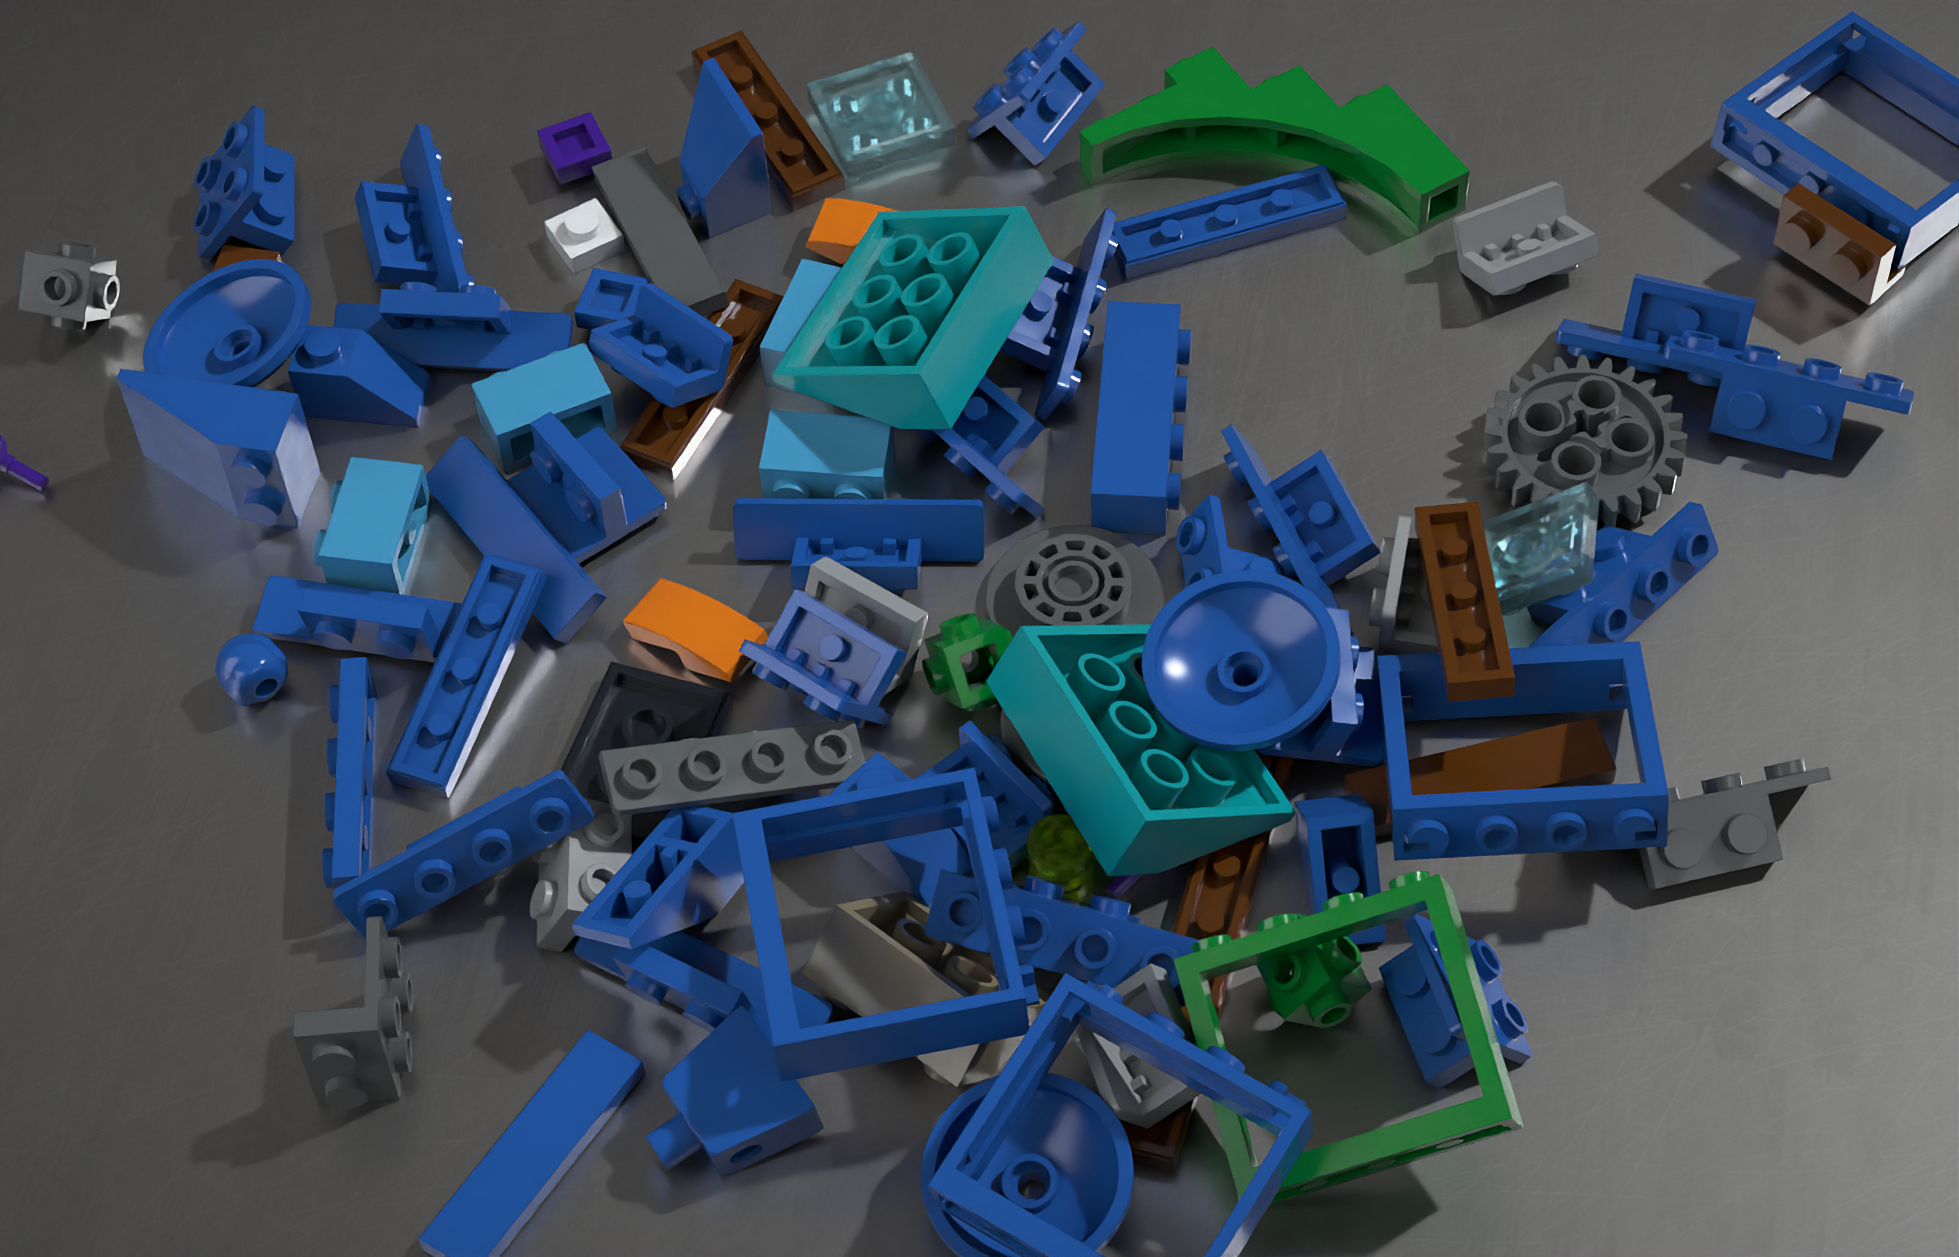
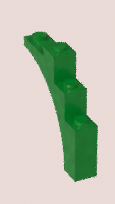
M1213 46L1191 57L1183 58L1173 66L1164 69L1163 91L1155 95L1146 96L1138 103L1108 118L1099 119L1089 127L1079 131L1080 171L1092 185L1141 167L1179 159L1222 156L1270 160L1305 169L1326 164L1333 179L1356 188L1384 205L1417 234L1466 210L1470 170L1388 84L1366 95L1356 96L1347 104L1338 107L1300 65L1278 76L1269 77L1261 84L1251 88Z

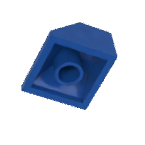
M714 57L703 61L680 157L683 185L676 189L679 203L686 217L689 220L697 218L709 238L773 213L763 132Z

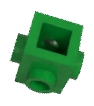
M976 613L962 614L939 624L941 633L924 639L929 657L922 660L925 677L934 695L942 694L943 699L962 709L966 708L967 711H976L999 703L987 685L986 680L1013 639L1010 631L986 618L977 619ZM972 652L970 664L963 668L959 656Z
M1296 914L1297 919L1306 917V915ZM1347 936L1256 965L1268 988L1267 999L1274 1011L1284 1021L1319 1028L1334 1026L1345 1020L1351 1014L1352 1006L1372 990L1360 965L1362 963L1360 951Z

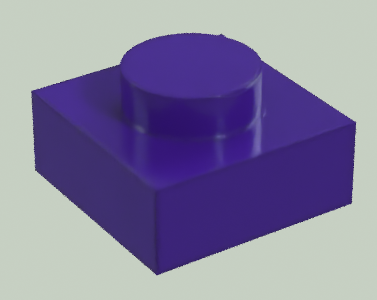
M591 112L537 130L540 148L560 185L593 173L592 166L613 159L611 149Z

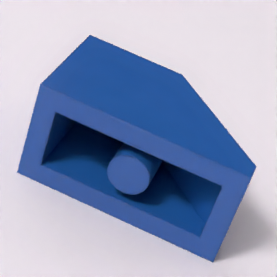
M307 325L302 340L293 352L288 368L293 392L299 395L304 416L309 418L418 428L431 384L430 373L361 329Z
M877 752L830 794L911 779ZM951 828L850 847L902 891H906L928 908L931 907L941 869L970 876L973 873L970 857Z
M1360 794L1294 802L1300 864L1311 915L1322 912V904L1326 900L1338 895L1360 892L1363 894V898L1381 893L1374 815L1372 808ZM1382 924L1348 935L1347 937L1355 945L1386 941L1385 926Z

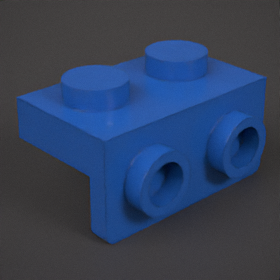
M649 283L641 286L639 289L635 315L592 329L588 349L593 355L610 365L613 371L626 376L651 393L657 401L673 408L724 388L733 338L730 334L655 284Z
M968 721L959 728L960 748L915 779L975 768L981 797L993 795V799L996 802L1000 832L989 833L993 850L1005 847L1010 869H1012L1054 839L1053 809L1055 808V802L1049 789L1039 778L1035 776L1027 778L1013 763L1010 752L994 734L986 736L972 721ZM963 826L951 828L969 855Z

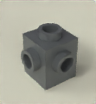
M62 241L60 242L59 249L44 248L25 251L18 310L51 316L52 326L72 330H86L89 321L110 318L111 310L117 303L120 290L118 277L115 276L117 260L95 256L96 246L79 242Z

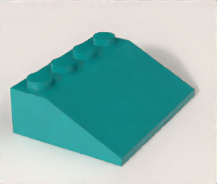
M1025 206L879 212L771 376L775 383L899 429H951L1054 262Z
M1152 624L1020 626L986 680V683L1108 876L1161 873L1292 820L1296 814L1295 809L1255 750L1227 751L1197 744L1174 731L1157 713L1148 696L1142 672L1144 642Z

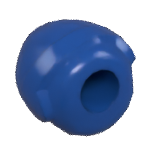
M243 634L229 639L221 647L217 654L215 673L220 685L231 698L241 706L248 707L255 703L267 701L280 690L288 675V664L285 654L273 640L263 635Z

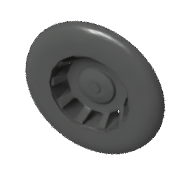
M1085 525L1052 527L1021 539L998 560L989 576L986 587V607L990 621L1002 625L1004 629L1007 628L1013 637L1020 626L1152 624L1162 606L1160 578L1147 555L1138 546L1119 534ZM1111 596H1113L1117 601L1111 600ZM1046 612L1047 614H1049V615L1052 616V617H1048V616H1046V615L1043 614V613Z

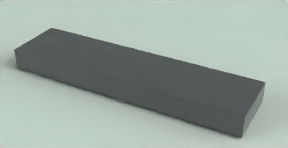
M644 146L592 166L595 182L646 277L650 279V283L655 284L701 316L729 306L723 286L646 147Z

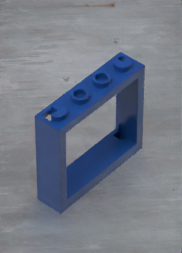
M1852 11L1722 102L1710 147L1782 195H1785L1799 183L1896 244L1891 267L1898 271L1959 224V178L1919 209L1915 210L1778 120L1777 117L1843 71L1959 146V79ZM1854 30L1861 34L1855 39L1852 38Z
M1640 641L1510 648L1509 652L1515 675V696L1448 702L1439 653L1377 656L1384 763L1394 861L1667 847L1669 793ZM1627 709L1640 783L1412 795L1404 721Z
M975 768L732 813L773 1048L781 1082L1026 1035L1029 1030L1027 1006L1039 1004L1032 963L1023 965L1018 963L1015 948L1026 946L1023 921L1018 904L1007 907L1005 905L1002 890L1013 888L1009 859L1005 847L993 850L989 833L1000 832L996 802L993 799V795L981 797ZM963 826L999 991L800 1029L770 862Z
M1065 973L928 1184L936 1206L1021 1257H1105L977 1182L1078 1024L1278 1136L1204 1256L1238 1257L1314 1133L1311 1110L1305 1107L1307 1103L1290 1094L1288 1086L1281 1082L1271 1080L1269 1085L1266 1086L1243 1073L1245 1066L1227 1051L1216 1046H1209L1204 1051L1184 1040L1182 1029L1168 1018L1151 1011L1147 1013L1146 1017H1143L1122 1005L1124 1002L1122 996L1104 983L1100 987L1089 980L1085 984Z

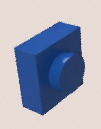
M593 268L574 310L576 326L592 330L635 315L639 289L641 286L649 284L650 279Z

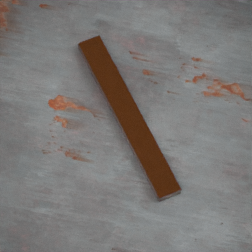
M1254 749L1285 795L1296 758L1260 754L1257 749ZM1275 828L1194 859L1173 933L1198 940L1217 935H1230L1232 940L1245 936ZM1234 972L1208 980L1219 1022ZM1185 1005L1181 1007V1009L1188 1024V1027L1190 1029V1032L1192 1034V1037L1194 1039L1195 1045L1197 1046L1188 1010ZM1198 1096L1148 1129L1119 1119L1129 1141L1133 1165L1176 1174Z

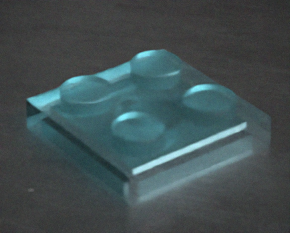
M914 51L807 84L808 100L847 178L956 144L955 128Z
M1588 482L1482 522L1502 616L1516 614L1527 606L1557 595L1570 594L1581 586L1592 583L1599 498Z

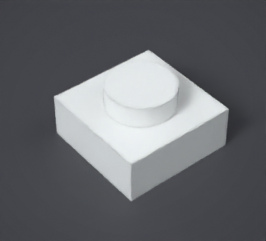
M596 198L544 221L547 238L573 274L626 251L623 234Z

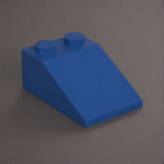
M120 369L117 381L144 456L241 520H248L261 526H272L275 524L299 527L320 468L298 394Z

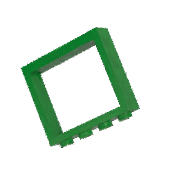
M1427 871L1407 873L1391 880L1388 883L1390 890L1363 898V894L1360 892L1338 895L1326 900L1322 904V912L1297 919V915L1292 913L1273 916L1256 925L1257 933L1232 940L1230 935L1208 937L1191 946L1193 953L1174 959L1197 1047L1206 1051L1209 1046H1216L1227 1051L1208 980L1426 910L1429 912L1483 1097L1302 1152L1270 1205L1524 1128L1453 889L1440 874L1430 877ZM1212 1100L1236 1191L1240 1199L1260 1165L1258 1166L1246 1119Z

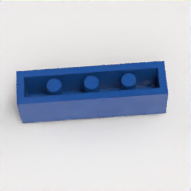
M1108 301L1091 482L1092 527L1102 528L1115 533L1166 535L1167 510L1179 511L1181 473H1170L1171 461L1183 462L1185 424H1174L1175 413L1187 412L1188 377L1178 376V365L1190 366L1192 329H1180V304Z

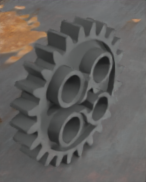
M1580 355L1577 367L1568 369L1560 357H1555L1553 372L1547 373L1542 367L1534 363L1530 368L1529 381L1520 376L1513 375L1510 380L1509 392L1503 390L1496 392L1494 408H1488L1482 443V450L1487 452L1485 468L1486 471L1497 472L1495 484L1497 490L1513 488L1511 504L1514 507L1528 501L1534 503L1532 518L1535 520L1544 516L1548 511L1556 513V526L1558 528H1563L1571 516L1578 517L1583 531H1589L1592 518L1601 517L1606 526L1615 527L1617 514L1622 513L1635 523L1639 521L1641 505L1654 511L1659 509L1661 494L1672 495L1676 477L1682 475L1687 443V434L1681 432L1683 415L1682 413H1670L1673 400L1671 395L1654 397L1655 379L1652 378L1640 384L1633 382L1635 367L1633 366L1628 367L1618 375L1612 373V361L1609 358H1606L1601 363L1599 369H1592L1586 356Z

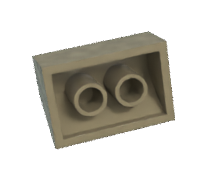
M906 891L837 904L802 974L821 987V994L827 1001L839 1008L853 1010L861 1017L999 991L991 954L926 936L924 930L930 908ZM1037 985L1039 1004L1027 1006L1029 1028L1051 996ZM1025 1035L915 1057L924 1063L923 1068L925 1072L936 1081L948 1086L961 1087L990 1078L1015 1052Z

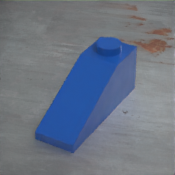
M703 806L672 809L572 923L574 935L633 949L716 917L744 883L732 813Z

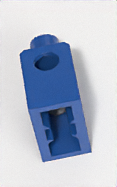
M742 1005L734 1010L664 1076L661 1085L678 1114L647 1134L645 1138L667 1171L702 1148L720 1175L728 1176L817 1134L824 1129L815 1105L798 1081L795 1079L781 1082L773 1046Z

